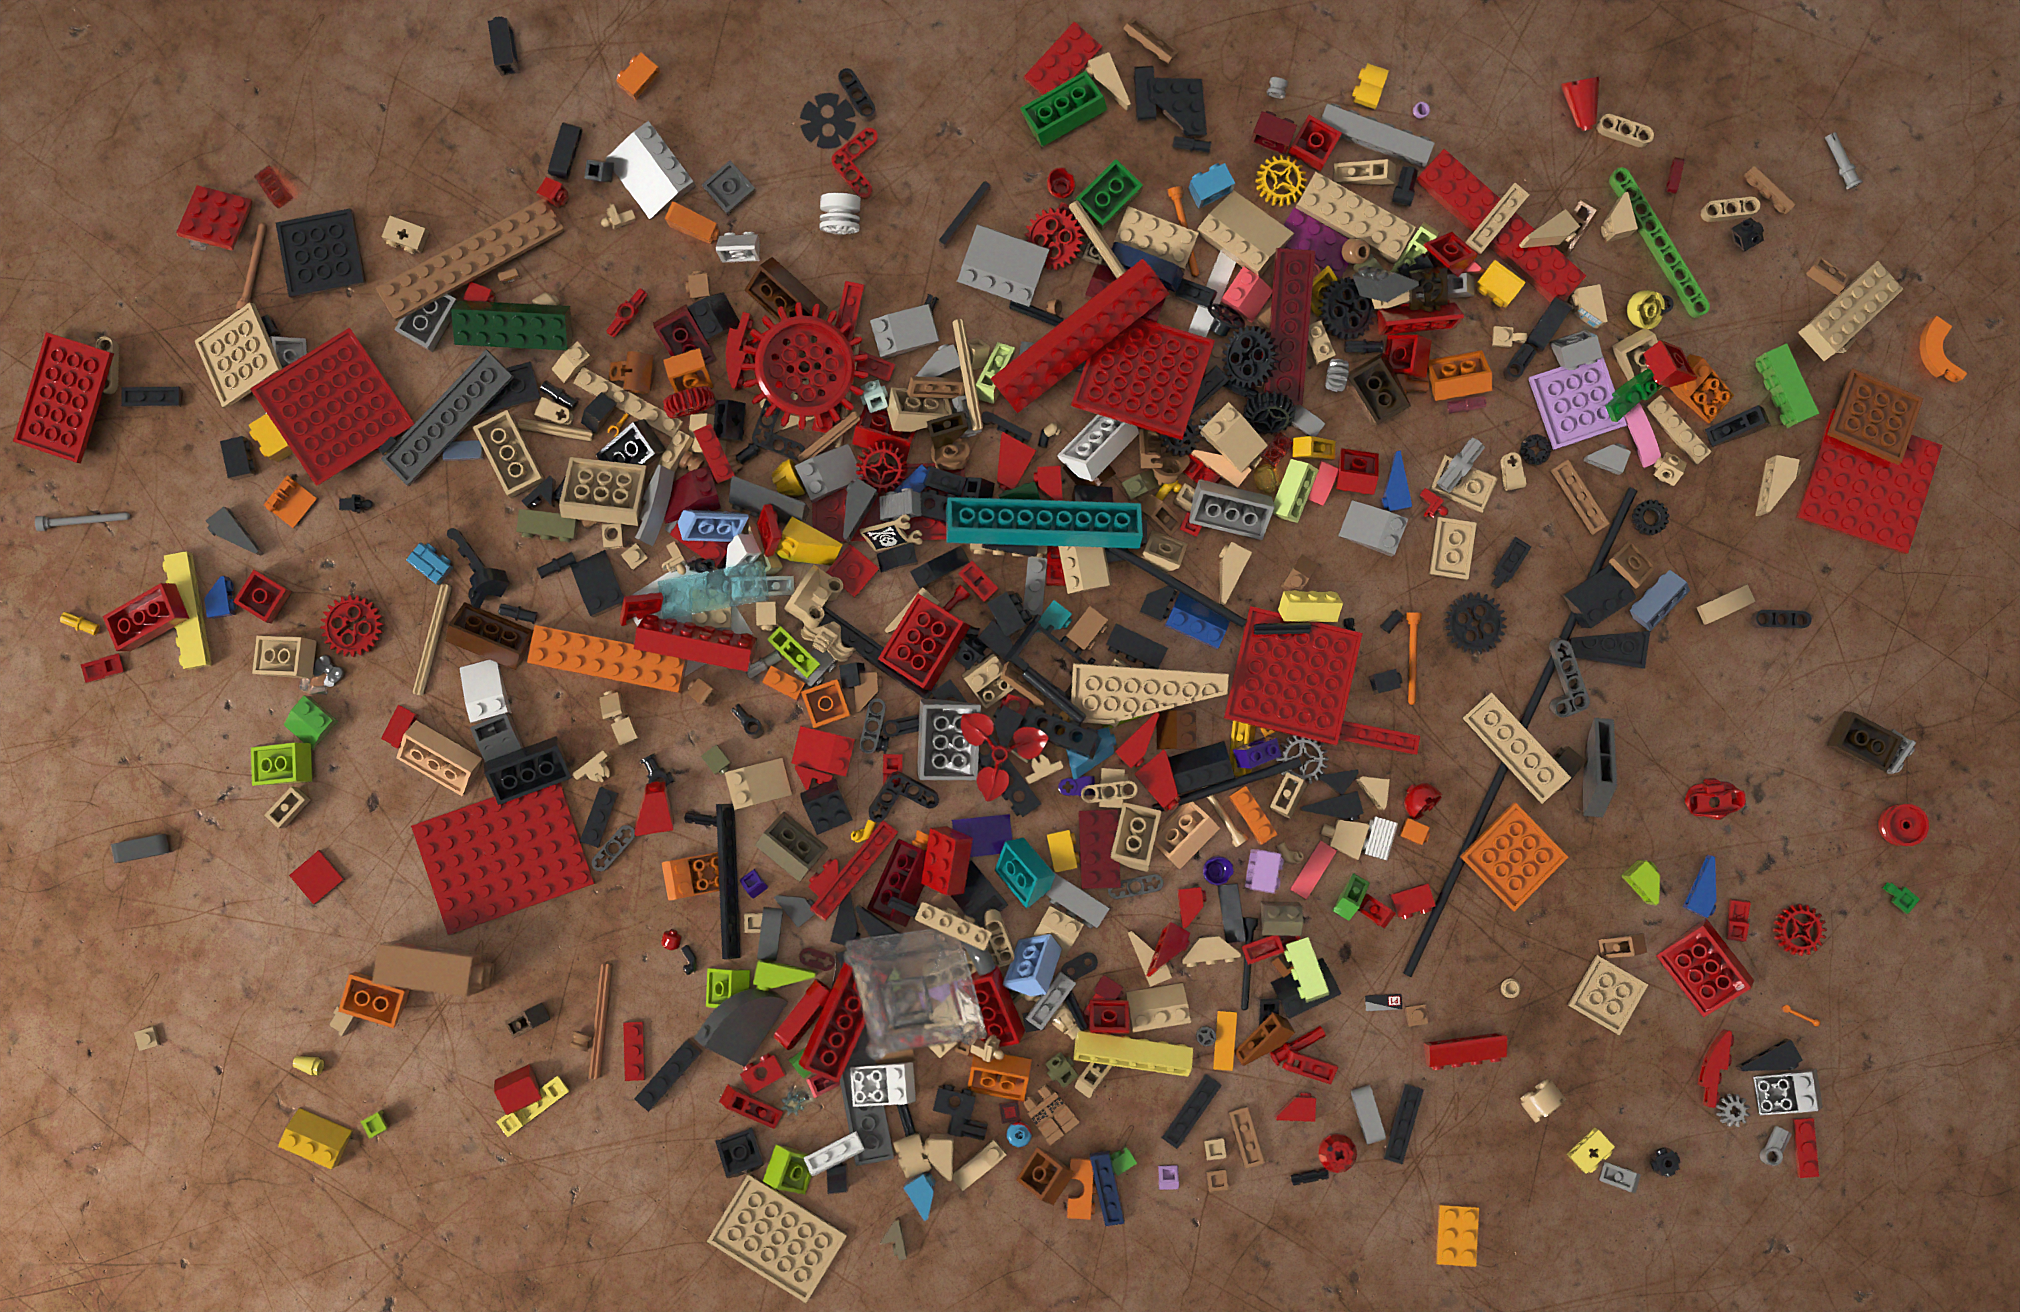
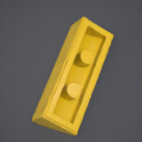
M1233 721L1229 757L1234 775L1242 776L1252 773V768H1238L1233 749L1255 741L1256 726Z

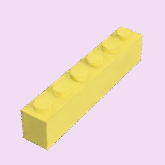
M185 551L164 555L163 569L167 572L168 577L166 583H176L189 619L174 627L177 629L178 635L176 636V644L180 647L181 653L179 655L180 665L183 666V669L187 670L212 666L193 554Z
M1089 1030L1078 1031L1075 1038L1073 1060L1188 1077L1192 1070L1193 1048L1185 1044L1171 1045L1165 1041L1157 1043L1150 1042V1040L1144 1038L1137 1040L1131 1039L1129 1036L1116 1037L1109 1033L1096 1034Z

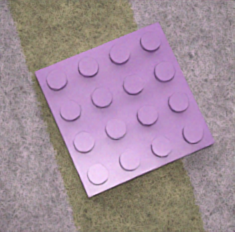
M1603 357L1597 359V362L1593 364H1581L1575 370L1559 367L1528 378L1553 450L1627 426L1624 416L1618 422L1611 421L1605 407L1613 399L1612 393L1615 392Z

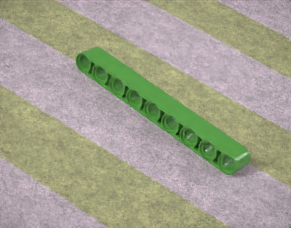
M1623 167L1617 168L1609 178L1610 185L1618 198L1627 190L1633 193V198H1630L1639 233L1689 315L1693 318L1702 317L1710 309L1707 298L1630 172ZM1616 174L1622 175L1624 181H1618L1616 179ZM1636 207H1641L1643 214H1638ZM1646 223L1652 224V231L1646 228ZM1660 239L1663 242V247L1657 246L1655 240ZM1665 256H1671L1673 263H1668ZM1676 271L1681 272L1683 275L1682 280L1676 277ZM1685 288H1690L1693 292V295H1687L1685 292ZM1695 304L1702 306V312L1696 310Z

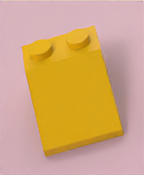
M792 516L782 532V539H780L775 553L781 558L794 562L832 566L843 544Z

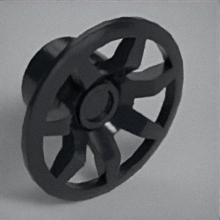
M1216 303L1208 307V312L1214 318L1210 328L1216 334L1227 336L1231 328L1239 329L1240 327H1245L1244 319L1231 308Z

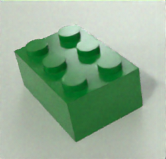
M1115 159L1075 201H1079L1089 218L1095 221L1096 225L1103 230L1142 191L1143 184Z

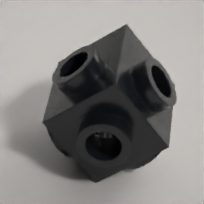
M1751 217L1731 228L1734 243L1743 251L1764 241L1763 226Z
M974 635L968 640L964 638L958 646L960 651L954 659L970 670L976 662L979 664L986 656L983 652L988 646Z
M1663 1147L1650 1154L1652 1160L1650 1161L1651 1167L1657 1174L1670 1177L1676 1174L1675 1171L1680 1170L1678 1164L1681 1162L1677 1152Z

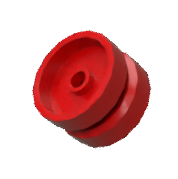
M1894 804L1887 807L1881 813L1878 820V829L1881 836L1892 845L1914 846L1926 838L1929 831V820L1926 813L1918 806L1913 804Z

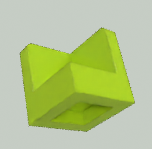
M383 1110L361 1121L369 1139L388 1129L382 1117V1114H384Z

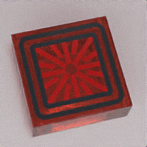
M1018 1101L999 1104L1002 1124L1021 1121Z

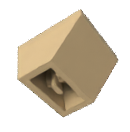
M990 653L979 664H975L970 670L961 675L986 709L1015 689L1000 678L1003 666L993 653Z

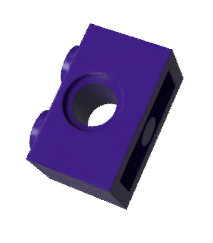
M1263 737L1233 749L1238 768H1253L1281 757L1277 738Z

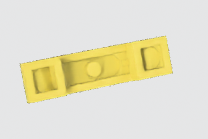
M556 1076L540 1089L543 1100L505 1115L497 1121V1124L507 1137L569 1092V1089L559 1076Z

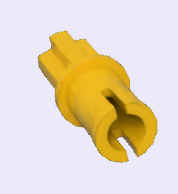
M63 612L60 617V622L74 627L77 631L82 630L93 636H96L99 632L100 625L85 620L83 616L78 617L68 612Z

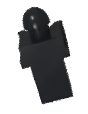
M352 494L351 498H339V510L352 511L360 514L365 513V508L370 509L373 507V502L368 499L365 500V497Z

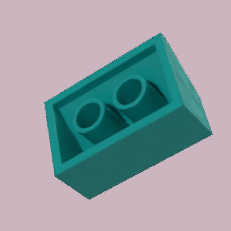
M1024 837L1005 841L995 867V872L1026 908H1029L1050 890L1056 875Z

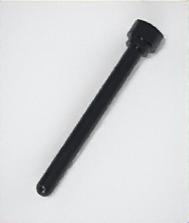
M1243 917L1244 929H1246L1245 944L1253 941L1254 930L1258 926V918ZM1245 955L1241 1009L1244 1011L1249 1007L1251 964L1248 965Z

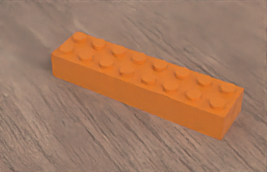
M538 625L534 626L527 660L529 664L680 694L688 662L686 659L634 649V644Z

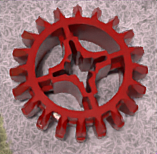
M698 386L669 395L664 399L663 407L669 418L686 417L711 408L715 404V397L710 387Z
M885 441L882 442V447H879L878 442H875L876 448L874 449L868 444L867 446L870 451L867 452L865 449H862L861 451L865 456L858 455L857 457L862 463L855 464L856 467L861 468L856 471V474H863L858 479L861 481L866 480L865 483L871 484L873 488L877 487L878 493H881V488H884L885 493H887L888 486H891V489L894 491L896 489L893 485L895 482L899 486L902 484L898 478H906L905 475L901 474V472H907L908 470L902 467V465L907 464V461H900L905 456L904 453L897 455L900 449L897 447L892 450V443L886 448ZM880 452L879 459L876 462L867 463L872 455ZM886 453L896 459L897 466L886 462ZM883 458L884 466H887V468L882 470L880 476L879 469H876V467L880 466ZM866 469L877 473V482L868 477ZM896 472L893 478L883 482L884 476L887 473Z
M1797 903L1796 908L1794 905H1789V910L1783 908L1784 915L1777 914L1780 921H1774L1778 928H1773L1774 932H1778V935H1775L1774 938L1777 940L1781 939L1778 945L1784 946L1783 950L1785 952L1790 950L1791 955L1797 953L1798 956H1803L1804 952L1806 955H1810L1811 950L1816 952L1818 950L1816 945H1823L1820 938L1826 939V936L1822 935V931H1827V928L1821 926L1826 922L1825 920H1819L1822 914H1815L1816 908L1810 909L1809 905L1805 904L1802 906L1800 903ZM1797 914H1804L1809 919L1807 921L1804 920L1803 922H1800L1798 919H1795L1794 916ZM1787 923L1790 924V931L1786 933ZM1798 926H1801V927H1802V928H1801V932H1802V933H1798V931H1799ZM1813 926V935L1811 937L1809 931ZM1799 937L1806 944L1797 946L1791 940Z

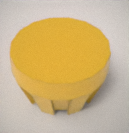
M792 459L782 462L771 473L773 483L777 486L778 493L788 497H797L807 493Z

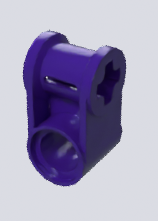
M1095 776L1063 779L1060 781L1058 789L1061 794L1066 796H1081V791L1085 786L1095 785ZM1066 781H1068L1069 785H1072V789H1069L1068 793L1066 789L1062 788L1063 785H1066ZM1088 788L1085 790L1084 796L1095 795V791Z

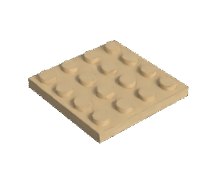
M248 303L195 340L197 349L223 408L230 407L252 392L250 388L282 369L254 303Z

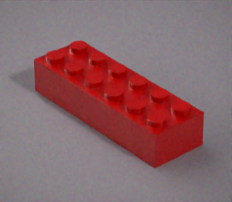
M647 615L643 617L637 626L634 649L748 672L754 660L757 638L748 633L736 634L732 630L725 629L721 631L716 630L712 626L701 627L696 626L692 622L681 623L672 618L661 619L656 615Z
M846 957L798 1063L803 1069L839 1083L886 979V974L881 970Z

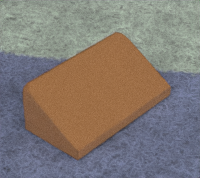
M1820 255L1817 256L1806 273L1807 276L1836 295L1845 288L1851 277Z

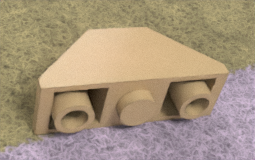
M1216 935L1199 937L1181 960L1182 964H1187V967L1198 966V962L1206 961V965L1217 964V960L1225 959V962L1237 961L1236 958L1241 957V954Z

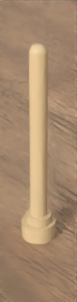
M1216 796L1207 797L1232 834V842L1235 847L1247 841L1248 837L1246 834L1238 831Z

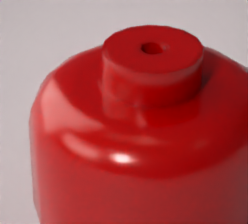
M670 929V931L663 933L661 944L665 949L675 950L679 948L682 937L680 934H677L676 930Z

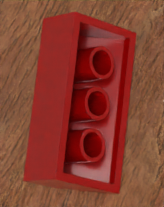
M996 965V968L987 974L978 975L977 971L959 981L957 987L960 994L983 1017L975 1026L979 1039L986 1043L991 1035H995L1000 1040L999 1047L1019 1044L1025 1029L1008 988L1003 985L1004 979L1000 969Z
M1500 1032L1423 1043L1426 1065L1432 1067V1070L1444 1069V1065H1451L1452 1068L1462 1067L1463 1063L1470 1062L1471 1065L1482 1064V1060L1489 1059L1490 1062L1502 1061L1501 1058L1507 1057V1035Z

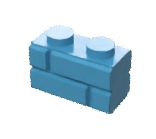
M420 542L406 561L435 584L440 585L454 568L450 565L451 560L443 554L441 556L435 553L437 549L428 542L426 545Z

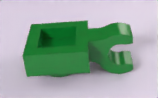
M1889 882L1883 887L1886 892L1894 896L1891 902L1905 914H1909L1920 900L1906 887L1899 889Z

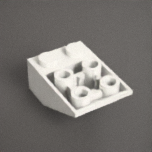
M913 1062L850 1067L853 1107L908 1104L916 1101Z

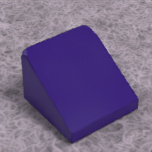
M755 869L739 880L753 899L768 888Z

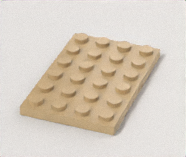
M748 1173L707 1242L807 1303L846 1239L847 1234Z

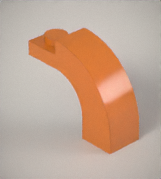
M1935 316L1928 321L1921 334L1920 355L1928 371L1936 378L1945 374V378L1949 381H1961L1967 372L1949 361L1943 351L1944 339L1952 326L1940 317Z

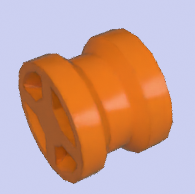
M917 830L916 838L912 840L911 844L926 851L929 835Z

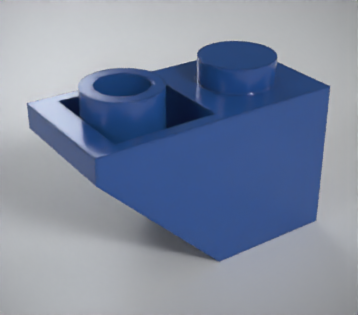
M220 576L204 598L207 618L215 619L235 615L237 604L233 602L235 600L232 597L234 585L230 577Z

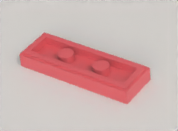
M1320 840L1290 890L1307 900L1337 850Z

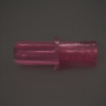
M1484 396L1470 399L1464 397V400L1447 402L1449 414L1461 411L1469 412V410L1486 407Z

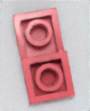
M1321 460L1317 468L1319 471L1308 499L1323 506L1332 489L1339 469Z

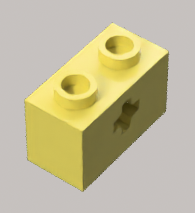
M1593 1128L1567 1155L1587 1174L1596 1170L1599 1166L1598 1163L1602 1159H1607L1613 1153L1612 1149L1614 1146L1598 1129ZM1591 1148L1594 1149L1595 1154L1593 1156L1590 1155L1589 1150Z

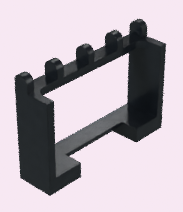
M1037 614L1005 658L1024 672L1027 668H1031L1071 702L1072 683L1065 692L1030 667L1027 662L1018 656L1038 629L1081 664H1094L1095 659L1091 657L1088 662L1083 660L1079 656L1083 649L1078 647L1073 652L1065 645L1068 638L1064 636L1059 641L1051 634L1054 626L1050 624L1044 629L1039 623L1041 616Z

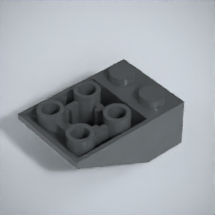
M510 713L501 714L470 727L485 762L524 748Z

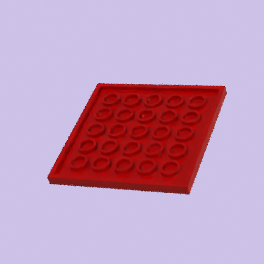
M1139 318L1087 359L1071 406L1182 440L1215 340Z
M350 327L250 388L316 487L378 449L390 437L395 438L414 425V422Z
M1832 409L1796 518L1908 554L1943 445L1911 435L1902 463L1897 465L1827 435L1836 409Z
M1250 606L1223 719L1337 746L1363 633L1319 622L1284 621L1280 613ZM1310 623L1311 632L1309 634L1255 635L1253 627L1254 624Z

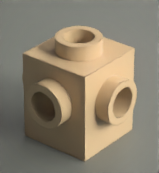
M1666 452L1663 458L1659 457L1655 462L1654 467L1656 470L1654 476L1663 482L1675 486L1683 475L1687 463L1678 456Z

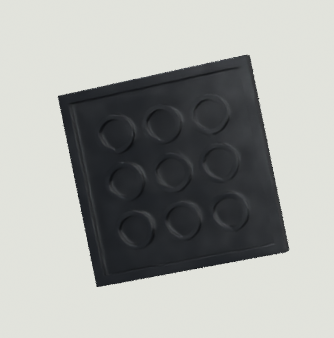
M351 208L276 222L287 291L290 298L365 284Z

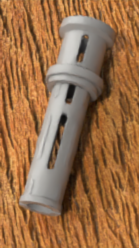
M1834 132L1833 135L1826 136L1825 140L1840 168L1839 175L1843 176L1847 185L1846 189L1850 190L1862 184V179H1859L1855 171L1856 166L1850 163L1837 133Z

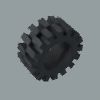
M1647 500L1637 505L1633 510L1632 518L1634 521L1632 523L1636 525V530H1640L1639 533L1654 535L1667 527L1666 524L1669 523L1668 517L1670 515L1667 514L1668 509L1667 507L1664 508L1663 503H1659L1658 500ZM1648 510H1652L1657 514V522L1653 525H1649L1644 521V513Z

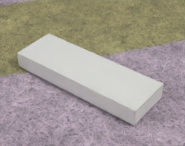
M854 1132L804 1157V1160L811 1175L815 1176L865 1151V1148L858 1133Z

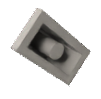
M1616 443L1584 457L1583 461L1620 475L1625 469L1631 451L1627 450L1626 446Z

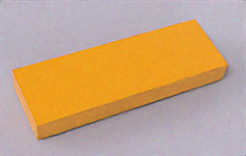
M1217 1010L1213 1069L1233 1071L1237 1012Z

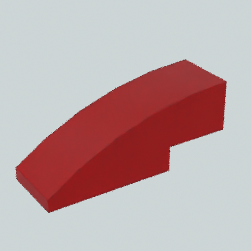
M1267 935L1241 947L1249 965L1283 953L1287 950V944L1301 940L1300 936Z

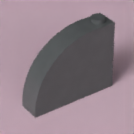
M1594 718L1585 753V760L1587 762L1584 764L1583 814L1584 816L1603 817L1617 788L1614 719Z
M755 988L739 992L722 1002L709 1015L694 1039L703 1047L745 1067L788 1001L772 990L766 991Z

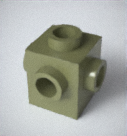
M1061 1052L1045 1063L1049 1068L1047 1073L1053 1081L1057 1080L1063 1088L1079 1077L1073 1068L1075 1063L1069 1056L1065 1058Z

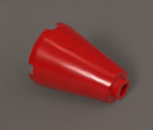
M1599 77L1561 84L1577 128L1581 127L1582 131L1593 129V125L1597 124Z

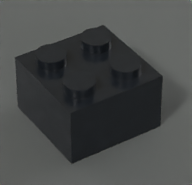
M1007 591L987 603L1006 637L1025 629L1032 619L1028 609L1024 610L1021 604L1023 602L1018 592L1015 593L1014 591Z
M836 778L800 793L803 806L817 835L853 820Z

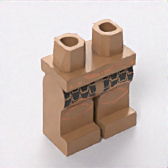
M1045 1084L1038 1089L1039 1094L1043 1098L1037 1103L1031 1095L1023 1102L1028 1110L1027 1114L1049 1145H1052L1064 1135L1053 1118L1057 1120L1065 1133L1078 1125L1080 1121L1055 1090L1052 1091Z

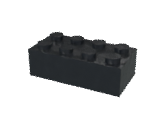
M557 736L484 762V774L498 805L572 778L570 765Z

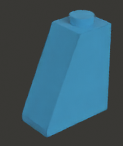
M1109 727L1097 730V734H1099L1102 740L1093 760L1066 750L1073 779L1079 778L1114 754L1113 746L1117 744L1115 735L1110 734ZM1077 735L1074 741L1080 742L1083 735Z

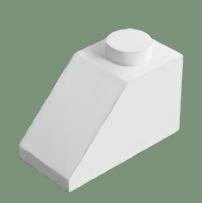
M738 534L728 545L725 568L726 576L742 575L761 554L753 534Z

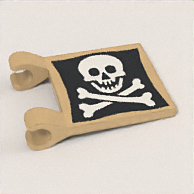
M906 514L900 516L895 521L860 529L861 535L875 552L909 543L915 545L922 544V539L917 538L922 536L919 530L913 531L908 536L902 530L910 528V524L908 522L905 523V521L910 520V517Z

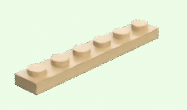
M584 367L581 368L573 382L574 385L596 397L603 392L617 403L615 407L639 420L645 419L651 427L671 438L675 436L677 430L683 424V421L677 418H669L665 411L630 392L624 391L623 388Z

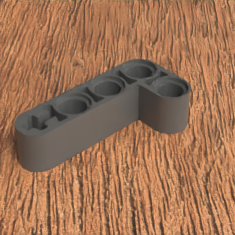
M1554 638L1549 644V649L1565 694L1554 698L1550 702V710L1557 716L1564 718L1587 709L1590 699L1571 644L1562 638ZM1566 661H1569V667L1567 669H1563V664ZM1575 678V685L1570 687L1569 682ZM1579 696H1581V697H1582L1581 703L1578 704V705H1576V704H1575L1576 698L1579 697ZM1564 703V709L1558 712L1559 704Z

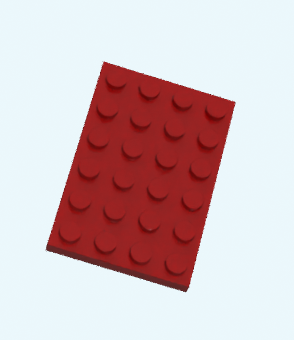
M46 332L13 442L81 464L114 353Z

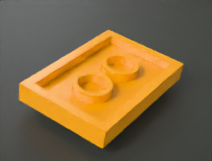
M1439 1204L1436 1264L1476 1267L1479 1207Z

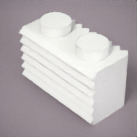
M1373 817V820L1370 819L1368 822L1369 834L1368 838H1365L1362 847L1364 850L1363 854L1388 860L1398 823Z

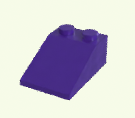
M1010 814L952 820L954 830L973 838L970 857L1001 854L1005 841L1012 840Z

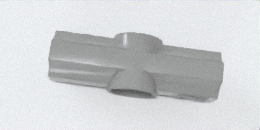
M1472 437L1462 451L1458 452L1449 463L1447 470L1436 482L1444 491L1450 493L1458 481L1472 468L1473 462L1485 448L1479 440Z

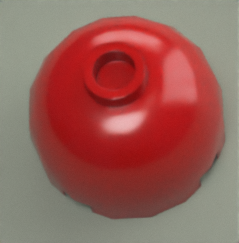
M1420 783L1417 786L1412 784L1406 790L1407 795L1404 798L1405 810L1414 821L1424 816L1422 813L1427 810L1430 812L1442 798V793L1429 783Z

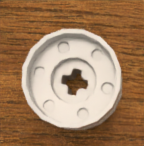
M827 193L821 195L820 209L827 213L820 215V220L823 221L820 223V230L833 234L857 233L860 228L859 224H857L860 222V218L853 214L860 212V197L847 193Z

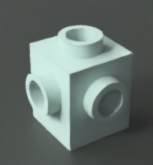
M879 380L861 385V389L864 392L860 398L863 405L867 404L870 413L888 407L885 399L888 393L885 385L881 386Z

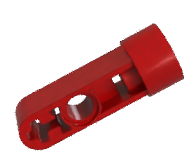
M815 979L805 991L806 994L777 1029L774 1039L787 1050L794 1048L821 1014L832 989L820 980Z

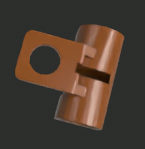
M628 351L626 361L611 362L609 381H624L623 390L637 394L649 393L653 355ZM615 367H617V374H616V376H614V369H615Z

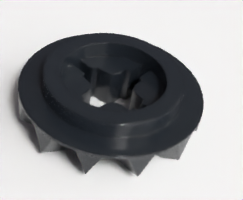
M1539 434L1530 435L1521 444V455L1526 462L1532 465L1542 464L1549 459L1552 452L1551 443L1546 437ZM1537 443L1538 448H1541L1542 451H1539L1535 457V452L1528 448L1534 447Z

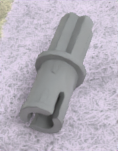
M775 650L763 658L760 657V660L750 666L746 674L749 678H752L764 670L768 671L770 666L782 660L780 654Z

